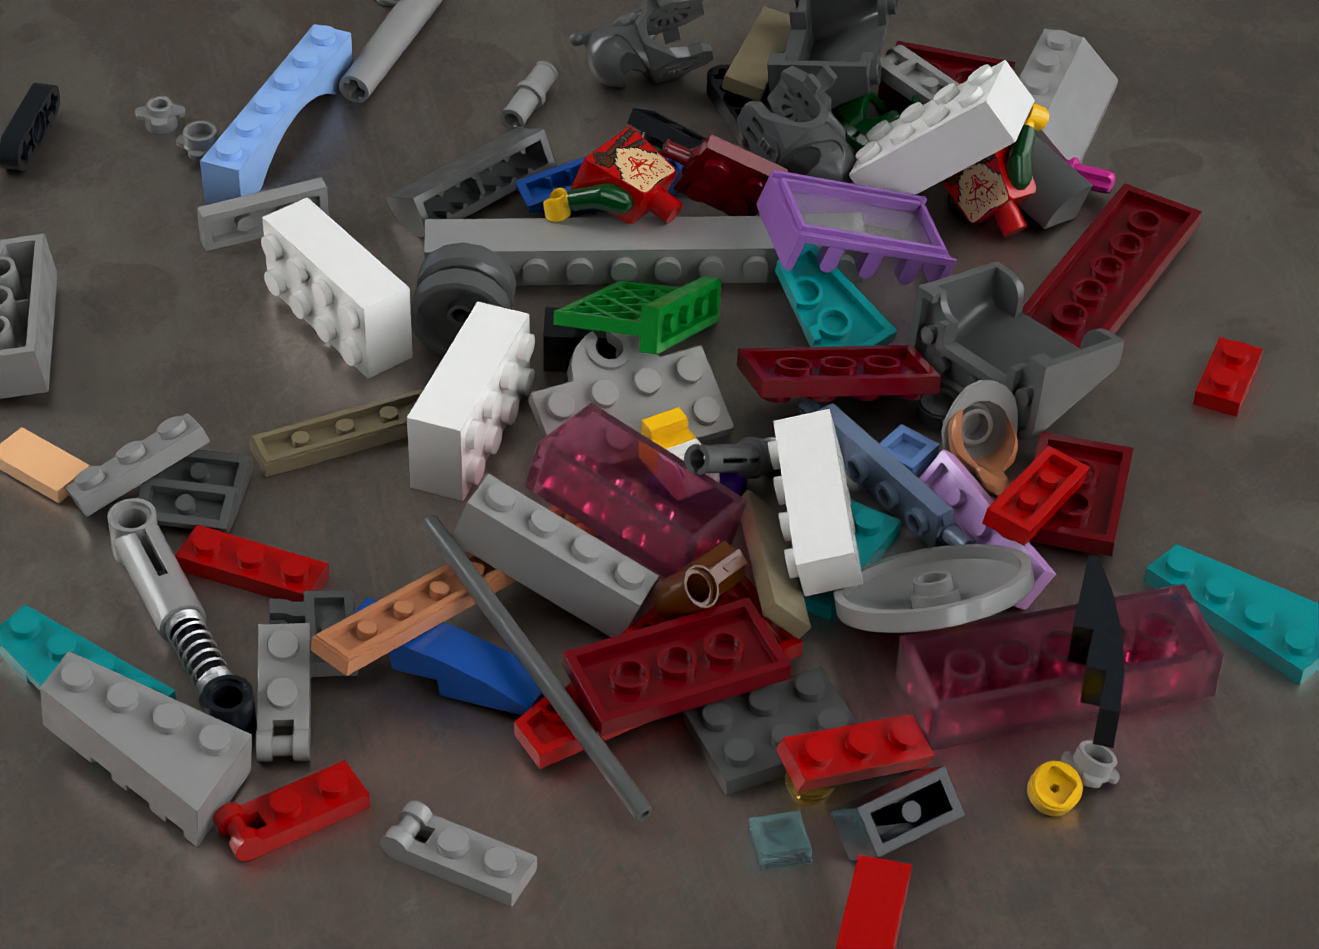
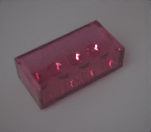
M593 403L587 405L537 443L525 483L526 488L542 497L545 501L553 504L587 528L592 529L626 553L631 554L659 572L663 577L676 573L719 542L726 541L731 545L748 501L706 474L697 475V473H690L686 469L684 460Z

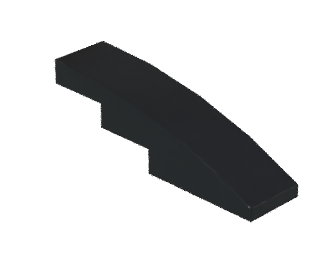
M1089 555L1074 619L1067 662L1086 665L1080 702L1099 706L1093 744L1114 748L1125 675L1123 633L1114 594L1099 557Z

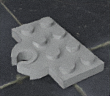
M593 331L590 332L577 345L571 356L567 371L569 382L532 392L528 398L559 483L643 460L644 458L641 456V420L679 407L688 417V428L700 443L729 435L735 428L702 345L659 357L658 354L640 353V336L606 332L607 342L614 346L619 353L618 358L606 359L598 354L596 350L598 337Z

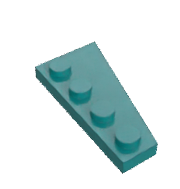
M26 604L0 624V655L27 683H33L39 690L63 657L70 651L176 700V692L171 687Z

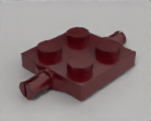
M712 134L701 145L691 149L667 139L661 150L662 156L683 165L676 175L672 189L687 195L693 201L702 202L716 208L727 216H756L759 212L756 203L772 170L788 172V169Z

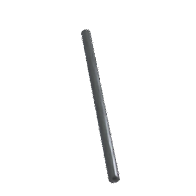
M436 515L426 517L420 525L421 529L636 821L640 822L647 819L654 811L652 805Z

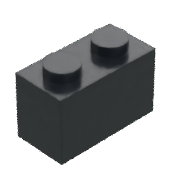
M945 766L915 770L830 811L849 860H857L859 854L879 858L965 816Z

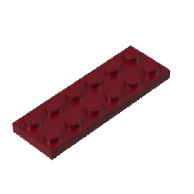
M1124 183L1024 304L1022 312L1078 348L1081 347L1084 335L1091 330L1103 328L1116 334L1200 226L1202 211Z

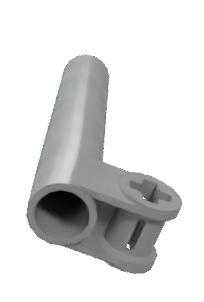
M376 0L382 5L393 6V9L341 78L339 89L342 95L353 103L365 102L443 0Z

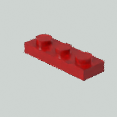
M1048 445L987 508L982 524L997 531L1002 537L1025 546L1085 482L1090 467Z
M198 524L175 555L185 573L272 599H287L291 602H303L304 591H321L330 577L329 563Z
M913 714L783 737L776 748L797 793L925 768L935 756Z

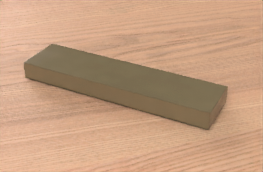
M766 6L762 8L724 76L721 87L723 90L760 102L769 85L767 63L770 53L785 52L791 31L790 15Z
M424 388L249 436L250 450L263 475L267 478L408 438L407 416Z
M747 490L737 500V506L762 614L793 637L800 639L811 628L799 577L790 579L784 550L790 549L791 545L790 541L785 542L779 520V513L781 512L750 490Z

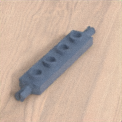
M808 397L800 402L798 412L801 414L830 409L848 476L875 497L881 507L889 510L901 520L911 534L919 537L930 548L947 544H975L973 539L969 538L958 528L953 508L835 404L831 403L822 408L816 401Z

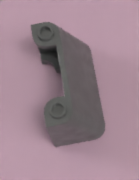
M795 0L796 8H790L789 12L791 31L785 52L770 53L767 71L770 93L779 83L780 74L783 70L794 66L808 74L812 73L816 77L821 72L823 66L827 64L838 76L834 85L826 92L831 97V109L871 93L873 85L880 84V57L890 16L897 15L898 0Z
M997 261L919 285L908 345H912L941 376L940 388L952 390L959 395L966 386L979 380H995L1006 385L1016 400L1018 410L1017 439L1026 440L1040 435L1041 432L1045 431L1117 369L1121 361L1125 340L1109 330L1098 328L1089 331L1084 335L1081 347L1078 348L1024 314L1022 309L1025 291L1022 281L1012 270Z

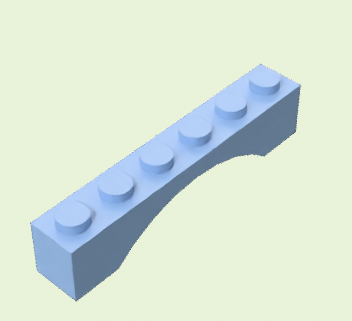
M314 24L200 160L204 202L213 204L260 191L277 146L295 116L308 102L317 96L324 94L336 95L340 91L339 82L353 63L351 33L326 25Z

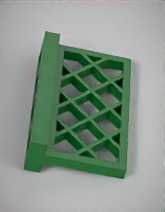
M703 276L680 288L621 280L555 310L553 325L640 336L639 352L657 355L719 321L721 277Z

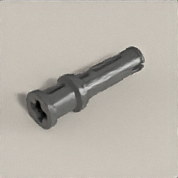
M745 437L737 444H693L688 447L684 456L686 469L692 474L738 473L746 479H759L763 476L767 478L781 476V469H773L768 448V442L775 441L776 437H767L765 439Z

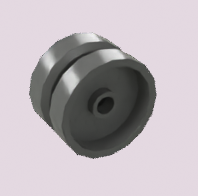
M463 242L444 245L429 253L420 266L417 287L411 305V326L415 336L427 348L445 356L477 301L512 310L516 279L511 266L499 254L481 245Z

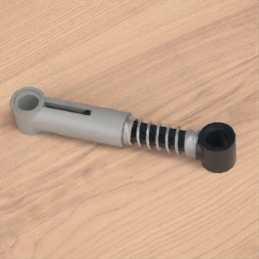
M138 498L124 499L115 503L109 509L107 515L113 557L125 566L161 637L167 642L172 643V647L177 652V656L186 670L188 678L191 679V683L196 689L199 696L198 701L203 712L252 734L253 737L257 730L252 685L247 679L233 675L231 670L226 667V660L222 658L221 651L217 649L216 642L212 640L211 633L207 631L206 613L158 526L155 507L150 502Z

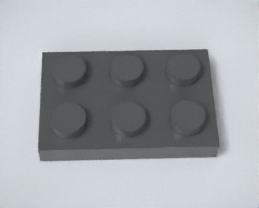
M822 667L791 676V679L683 712V725L726 796L788 776L776 751L783 737L858 724Z

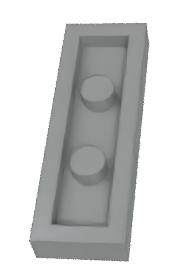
M322 177L197 207L201 243L205 251H210L264 237L262 217L307 197L329 216L327 186Z
M190 414L174 416L162 422L158 426L157 432L144 440L132 441L121 447L117 451L116 457L101 466H91L81 471L75 477V482L65 488L73 502L88 517L206 445L210 440L202 426Z

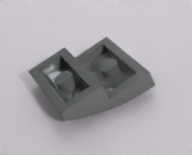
M197 449L142 483L138 499H144L155 507L158 525L194 529L198 524L229 533L241 507L253 469L251 456Z

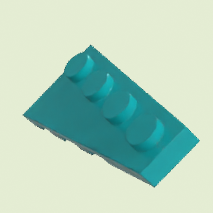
M1178 544L1146 567L1144 582L1297 684L1303 683L1319 669V603Z

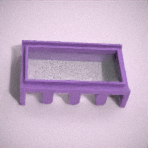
M772 170L756 203L784 270L792 271L805 243L822 245L816 260L823 272H831L837 267L845 249L861 252L855 266L860 277L863 279H868L875 275L884 256L900 258L894 273L901 285L912 283L920 267L928 283L948 277L957 262V259L950 257L925 206L927 201L925 196Z

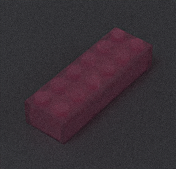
M1186 584L1114 597L1123 633L1125 668L1120 714L1216 696L1224 653ZM1078 604L900 636L895 679L910 713L913 714L932 751L1097 719L1099 706L1080 702L1086 665L1067 662Z

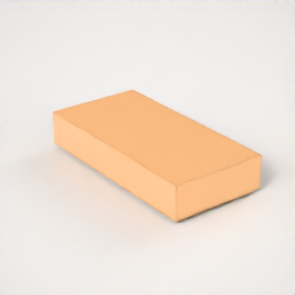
M23 427L0 443V470L57 503L62 502L69 496L65 487L75 482V477L81 471L91 467V465Z

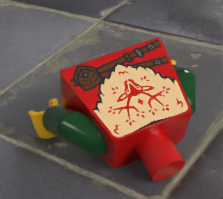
M1033 103L1015 143L942 181L948 190V204L964 215L971 224L975 225L995 219L1004 238L1012 236L1027 227L1017 205L1034 195L1036 191V185L1032 176V151L1037 132L1044 129L1049 121V111L1047 108Z
M628 126L584 158L568 194L564 188H556L551 192L550 198L543 202L545 217L548 221L558 222L567 219L571 215L570 208L573 211L596 208L608 212L626 224H634L648 212H652L663 222L669 224L675 219L683 206L681 201L668 192L676 175L675 167L661 155L660 148L653 147L634 128Z

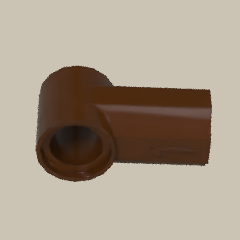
M726 541L719 542L676 573L658 580L654 585L652 596L653 603L659 614L667 620H673L712 607L720 595L746 577L745 566L748 562L740 548H735Z

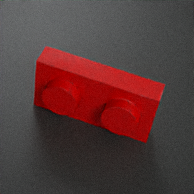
M1219 337L1195 391L1193 405L1237 417L1261 363L1263 349L1241 341Z

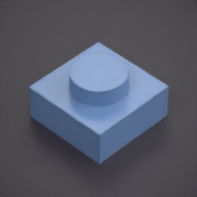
M903 424L899 425L879 443L916 477L929 467L938 456L940 446L939 443Z

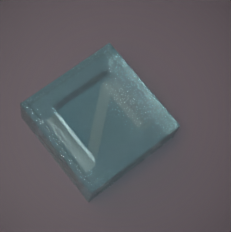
M800 811L748 818V834L760 871L812 863V848Z

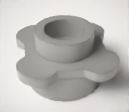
M158 96L150 99L146 106L138 107L135 110V116L139 120H144L145 128L149 132L166 134L177 128L178 118L185 116V108L182 105L173 104L168 97Z
M208 121L191 122L184 127L183 134L176 138V144L178 147L185 148L188 151L189 158L202 159L219 139L217 137V128Z
M1092 740L1081 741L1075 753L1065 751L1061 756V761L1072 766L1079 774L1082 785L1087 787L1100 788L1102 783L1105 782L1116 784L1120 778L1119 773L1114 769L1117 765V758L1114 753L1107 747L1093 744Z

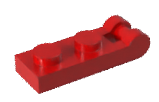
M343 760L244 804L227 803L215 812L213 823L221 835L230 838L229 847L237 860L247 862L369 809L370 795L346 760ZM258 825H260V827H261V828H259V829L253 828V827L258 826Z

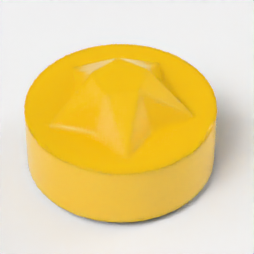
M1048 761L1040 765L1031 775L1027 784V794L1031 804L1039 812L1048 816H1062L1070 812L1079 802L1083 791L1082 780L1077 771L1069 764L1061 761Z

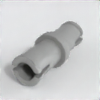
M546 61L537 62L526 80L520 81L513 90V98L500 114V120L506 128L510 130L523 128L533 111H538L543 106L546 100L545 94L558 78V72L552 64Z

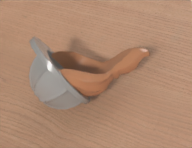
M979 380L963 389L942 421V446L946 451L955 454L972 476L978 478L983 489L989 495L998 498L1012 483L1004 474V471L1014 463L1018 451V410L1015 396L1006 385L995 380Z

